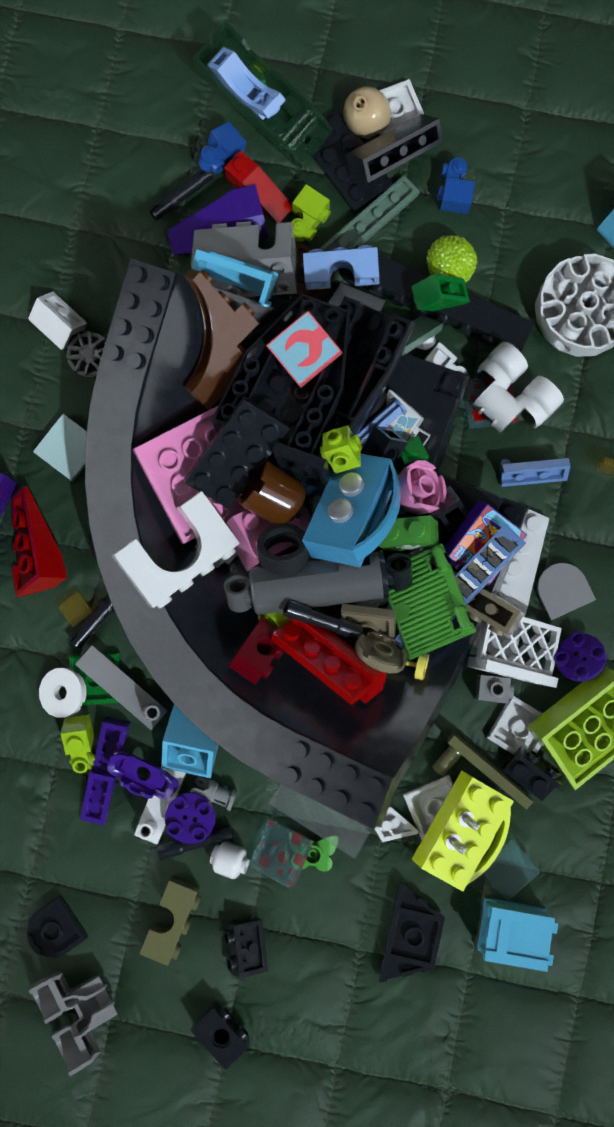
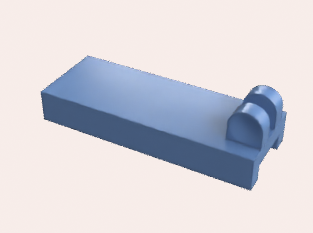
M569 458L511 463L508 459H503L499 471L501 487L567 481L571 466Z

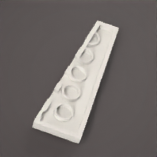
M530 509L521 529L528 534L524 539L526 544L512 558L498 597L525 612L523 617L526 615L549 522L548 517ZM480 629V632H479V634H478V636H477V638H476V640H475V642H474V644H473V646H475V647H477V648H478V643H479V638H480L481 629ZM505 634L502 637L497 635L500 644H502L506 640ZM520 637L515 640L517 647ZM492 641L488 643L486 651L488 653L495 650ZM510 646L504 650L507 659L513 655Z

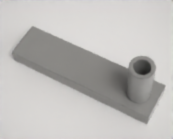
M91 646L75 664L150 730L166 714L167 710L94 646Z

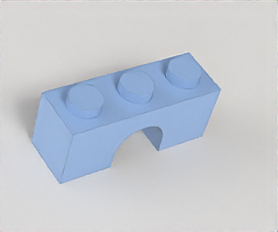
M362 245L358 249L348 250L345 247H338L333 249V251L323 252L321 249H313L309 253H303L304 277L307 290L331 288V275L340 268H346L353 273L355 286L379 284L377 247L372 248L370 245Z

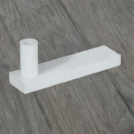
M162 768L178 780V788L167 800H161L156 796L148 799L135 831V836L159 844L166 827L165 812L169 803L178 796L187 773Z

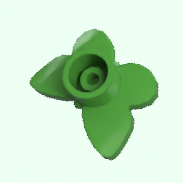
M292 831L290 833V843L292 850L295 852L292 858L293 867L301 870L310 865L323 872L329 871L333 864L330 855L336 850L338 836L329 835L317 842L315 840L310 841L304 836L299 847L291 842L295 832ZM297 852L306 856L303 867L293 863Z

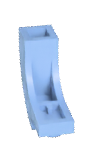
M223 47L207 64L221 84L246 109L261 120L265 117L269 119L275 115L285 101L280 92L261 83L247 69L237 54L230 49Z

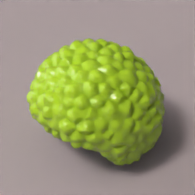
M457 235L442 236L431 244L432 246L427 251L428 255L426 256L430 275L437 274L462 278L465 283L470 280L476 269L477 256L472 245L464 237Z

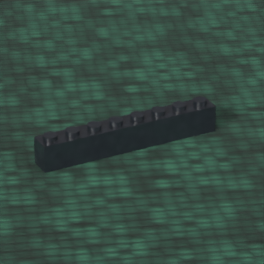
M379 254V284L361 286L368 289L369 293L376 297L384 296L399 307H409L419 316L427 315L436 321L442 322L443 326L450 325L456 328L459 333L466 336H475L479 338L481 343L489 346L492 344L498 346L504 341L510 343L521 352L534 325V322L470 294H468L470 302L467 304L436 311L417 310L412 286L429 276ZM345 268L344 279L351 286L359 288L360 286H355L353 273Z

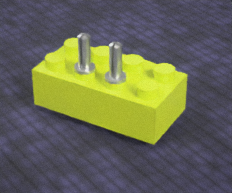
M461 770L413 855L412 860L421 869L464 891L467 884L481 876L500 853L508 834L511 816L510 807L514 801Z

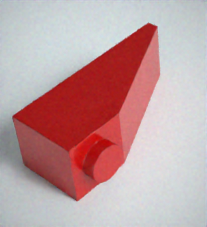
M241 150L224 167L226 180L235 188L256 185L262 211L275 223H282L293 211L291 202L263 170Z

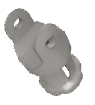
M196 778L195 783L206 790L193 788L190 792L203 795L211 803L226 807V810L231 811L238 790L234 789L232 791L218 785V782L210 779Z

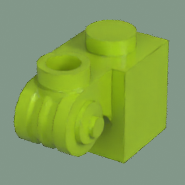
M307 184L292 203L293 213L300 217L291 221L295 241L303 242L306 240L310 242L316 235L317 230L315 228H317L320 222L325 223L331 213L330 200Z
M90 714L65 717L60 733L65 755H70L69 762L76 773H84L87 770L93 769L95 755L91 751L94 732Z

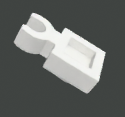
M440 342L436 344L424 359L467 374L464 367L453 364L457 357Z

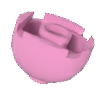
M418 460L399 472L398 479L401 488L400 506L405 511L416 515H424L439 509V503L445 502L447 494L445 480L442 475L438 477L433 471L436 469L433 464Z

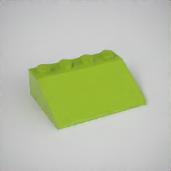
M604 666L602 672L595 678L580 683L527 726L543 751L574 790L578 789L614 760V671L607 666Z

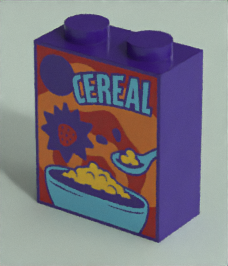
M479 500L444 546L445 554L448 556L446 560L457 570L461 566L464 567L504 524H507L523 540L528 534L488 504ZM498 573L487 583L488 586L498 575Z

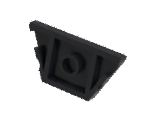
M399 881L378 978L379 982H387V979L399 976H411L415 972L434 970L445 917L401 881Z

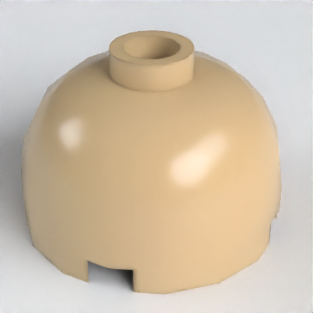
M365 86L357 88L350 93L343 107V117L347 127L359 138L370 139L372 138L371 136L383 133L389 125L392 116L389 101L375 87Z

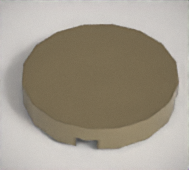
M368 632L367 635L361 634L354 647L356 654L364 663L385 673H399L404 669L408 660L406 650L403 647L400 650L393 638L382 633Z

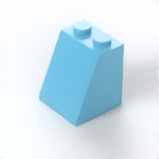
M174 704L163 738L162 768L211 778L219 745L207 737Z

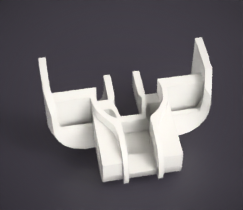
M504 341L479 365L476 374H480L484 370L495 381L476 399L472 406L478 411L479 415L484 412L493 421L491 426H494L500 433L524 409L534 417L536 422L533 425V429L541 426L564 401L563 395L550 380L543 376H537L523 390L522 394L514 398L507 389L511 383H514L527 370L528 364L517 348Z

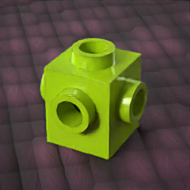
M348 425L323 433V445L320 446V453L322 458L327 459L336 474L361 466V442L357 434L353 435Z

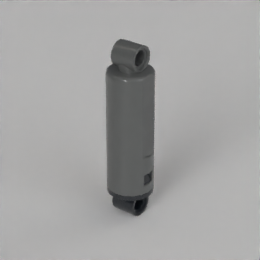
M376 550L364 558L361 568L322 559H310L303 568L295 573L277 575L268 572L262 566L250 569L249 578L244 575L229 577L224 582V590L228 607L232 611L244 612L253 606L257 615L283 612L288 600L310 608L383 599L389 598V588L402 591L411 586L413 579L412 560L403 553L391 554L385 560L383 550Z

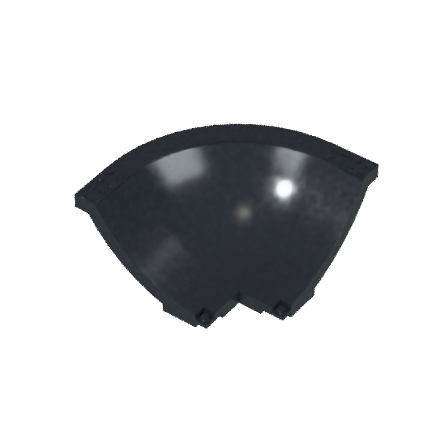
M130 258L99 363L90 402L85 443V488L89 526L98 566L111 604L131 645L150 675L175 706L207 737L239 761L272 780L365 826L375 829L384 821L396 788L409 769L447 700L480 632L483 620L481 619L480 623L468 617L470 622L474 624L475 633L426 653L429 654V661L423 680L415 679V667L405 665L404 669L399 673H386L383 690L366 704L359 699L351 705L285 651L279 660L273 658L271 663L275 665L266 679L261 676L256 684H253L228 667L259 622L258 615L255 613L253 606L244 612H234L228 607L224 582L233 575H244L249 578V571L247 572L238 555L229 564L224 562L218 568L215 566L212 571L203 577L201 574H198L192 579L194 582L192 586L183 592H180L178 589L170 595L172 600L160 609L158 606L154 608L149 607L111 555L132 540L137 539L158 567L169 572H176L186 568L193 561L197 551L195 548L197 540L194 538L184 544L181 543L132 449L209 410L199 404L183 387L192 376L203 347L204 322L195 292L183 275ZM214 287L217 292L221 290L231 301L233 300L241 304L245 302L255 312L253 317L259 324L248 335L276 320L284 312L273 307L259 305L256 301ZM242 340L239 344L247 350L248 348ZM409 354L401 355L385 389L386 395L389 390L396 392L424 417L419 428L430 434L424 447L429 455L428 462L436 467L433 471L438 477L442 475L446 487L449 485L452 487L468 513L481 500L522 529L530 508L529 506L439 473L455 428L453 423L470 375ZM222 397L213 405L211 409L215 408L220 404ZM458 527L449 533L438 534L439 544L442 543L445 546ZM294 547L278 556L294 552L299 548ZM409 550L396 551L395 553H403V554H405V553L408 552ZM511 560L501 569L489 586L485 585V589L497 596L499 595ZM452 566V569L455 570V571H457V572H459V571L463 568V567L461 566V567L457 570L455 567ZM387 601L383 606L380 605L379 607H377L381 609L391 610L389 601ZM342 604L311 609L335 618H341ZM455 617L452 622L455 629H458L460 625L457 617ZM396 624V637H397V636L400 634V632H399L398 627H397V624ZM419 657L409 661L417 662Z

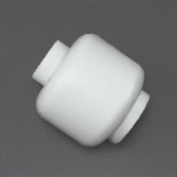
M225 841L221 845L217 844L210 857V864L213 865L215 873L230 879H236L240 873L245 874L250 860L246 858L245 848Z

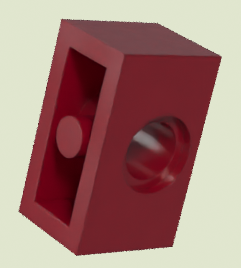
M262 617L228 667L253 684H256L261 676L266 679L275 666L271 661L273 658L279 660L284 652L282 648L271 640L272 633L279 628Z

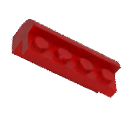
M291 618L289 622L272 633L271 640L351 705L359 699L366 704L383 690L386 673L364 663L356 654L355 648L333 631Z

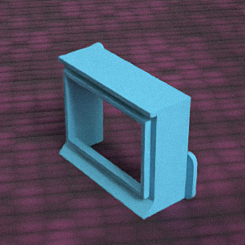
M196 249L192 269L199 272L204 270L212 279L260 294L259 305L271 306L272 302L268 300L272 297L279 273L208 249L205 252Z

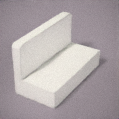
M54 292L38 297L29 315V320L61 350L67 347L72 335L83 331L87 325V322Z

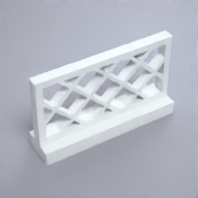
M522 617L517 626L518 630L512 635L505 634L506 640L500 644L497 634L488 629L490 624L483 621L476 657H469L467 667L537 685L557 688L558 678L552 677L561 628ZM532 626L535 635L529 639L527 630ZM548 631H552L550 642L547 644L544 635ZM521 636L524 645L518 649L515 640ZM492 641L495 650L487 655L488 643ZM538 641L541 650L535 653L533 645ZM510 646L513 655L507 659L504 650ZM527 651L530 660L524 664L521 655ZM543 656L546 659L544 670L539 663Z

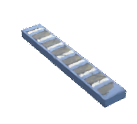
M504 524L456 574L455 577L466 605L526 544L507 524ZM399 634L394 640L400 648L403 647L405 649Z

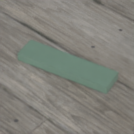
M424 316L413 320L415 327L402 355H405L442 330L443 323Z

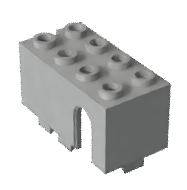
M251 221L236 222V227H227V223L212 224V229L194 230L191 267L196 249L204 252L208 249L279 273L272 295L297 293L298 255L292 222L276 223L275 245L267 250L258 247L260 227L259 225H251ZM213 279V287L242 297L261 296L260 294Z

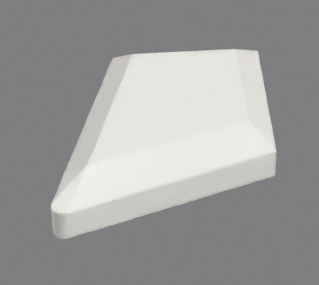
M389 807L384 821L375 828L382 842L419 833L418 829L392 807Z

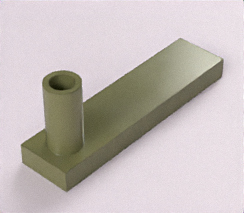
M454 731L447 738L450 746L432 766L439 775L444 777L457 760L464 756L526 810L533 803L532 797Z

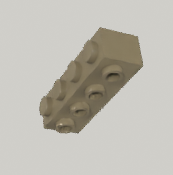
M431 559L430 563L433 570L438 569L435 559ZM485 588L466 605L468 617L480 623L481 619L490 624L488 629L501 637L504 633L512 635L525 614L522 610Z

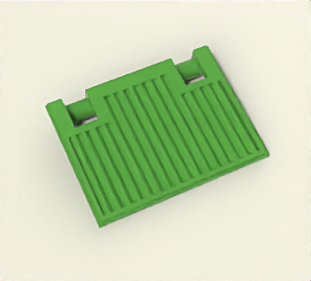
M442 543L411 557L413 579L409 588L402 591L389 588V598L387 599L391 610H396V624L409 660L476 632L474 624L468 618L466 603L452 566L446 560L444 554L446 551ZM433 558L438 567L436 570H433L430 560ZM457 617L460 628L455 629L451 618Z

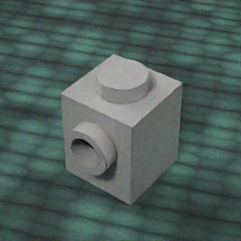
M477 675L475 700L508 704L509 699L513 698L514 684H511V678Z

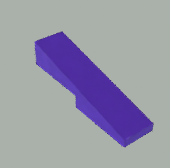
M106 717L102 722L93 769L89 774L80 820L105 825L117 777L111 775L107 770L108 761L115 750L124 752L131 722Z

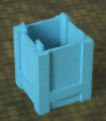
M484 897L477 949L483 954L484 961L547 972L548 965L552 966L554 955L549 954L552 933L557 934L558 923L555 922L553 916L546 913L544 907Z

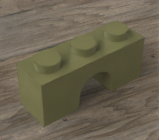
M173 876L170 878L159 905L173 913L174 924L167 928L153 924L148 931L140 955L167 966L171 959H177L182 947L178 943L181 934L186 936L192 922L188 919L190 911L197 910L202 897L197 895L200 887Z

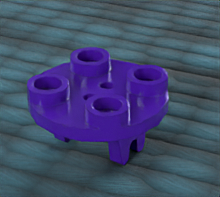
M575 632L560 644L554 659L559 671L566 678L584 682L595 678L602 672L606 664L607 654L604 645L598 638L582 632Z
M186 792L176 796L169 803L165 812L167 833L185 844L203 842L211 834L215 825L216 813L212 803L205 796L198 793Z

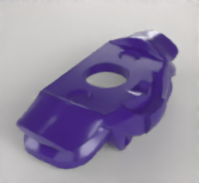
M115 750L108 761V772L120 778L119 784L127 788L134 795L143 796L148 799L156 796L161 800H167L178 788V780L166 770L131 753ZM146 767L150 771V778H141L137 772L138 768Z

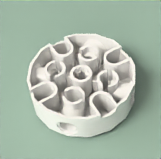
M598 254L575 256L559 262L545 278L535 302L536 322L544 338L559 351L581 357L596 356L613 348V259Z

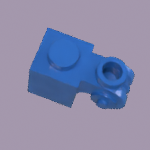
M230 121L210 132L208 144L202 148L199 159V166L203 171H213L215 174H219L240 150L244 153L247 142Z
M454 158L449 164H443L441 178L446 179L445 185H440L437 200L441 201L440 210L462 214L469 213L475 182L463 180L468 168V164L463 158Z

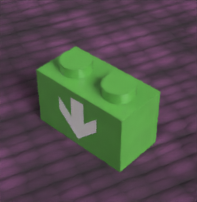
M430 515L398 518L379 547L387 552L435 547L439 545L438 521Z

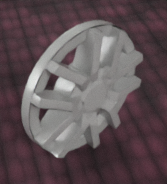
M90 331L77 334L70 344L67 345L66 358L72 370L84 377L97 376L99 366L96 362L101 360L100 355H102L104 348L97 350V347L103 342L105 344L106 339ZM88 337L89 343L84 345L82 338ZM92 337L98 338L99 340L93 343ZM79 341L81 347L74 346V345L76 344V342ZM71 351H79V355H71ZM72 360H78L76 366H74ZM83 363L86 364L84 372L79 370ZM91 365H93L97 369V371L89 373Z

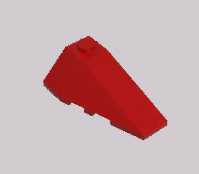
M22 487L12 497V527L16 529L15 543H12V551H16L17 565L12 566V576L16 597L55 588L66 579V567L62 554L28 487Z

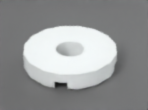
M55 668L42 679L39 688V699L42 707L48 714L57 718L71 717L79 712L82 702H85V682L83 677L73 671V669ZM62 686H64L67 691L66 697L64 699H62L59 694L60 688Z

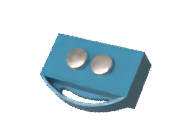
M361 454L360 467L338 474L334 470L332 471L302 539L311 557L361 568L364 558L374 551L386 538L399 512L401 488L392 460ZM393 491V497L390 508L384 520L382 521L386 511L388 500Z

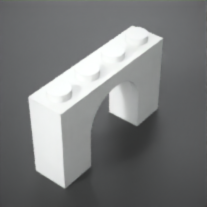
M202 491L176 508L194 532L197 540L196 555L186 568L176 572L161 569L151 560L137 539L132 540L111 555L151 608L158 606L160 609L172 600L170 595L178 589L180 592L188 589L194 584L192 581L194 577L198 574H201L202 577L215 568L214 562L220 558L223 561L228 559L236 552L234 548L240 544Z

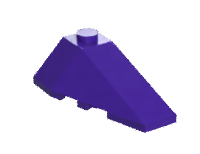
M256 185L232 189L215 202L206 205L205 208L196 214L187 217L168 229L167 232L173 255L192 252L194 230L212 229V224L227 223V227H236V222L251 221V225H259L260 227L259 240L268 239Z

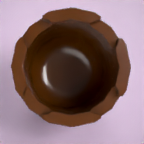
M269 461L264 462L255 474V479L250 487L246 486L239 496L238 503L244 509L274 525L290 523L295 518L299 519L306 509L304 504L306 491L303 484Z

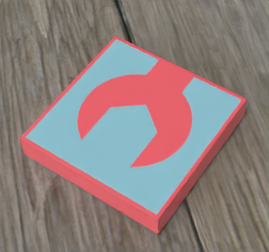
M309 311L304 313L266 345L300 388L342 354L339 347Z

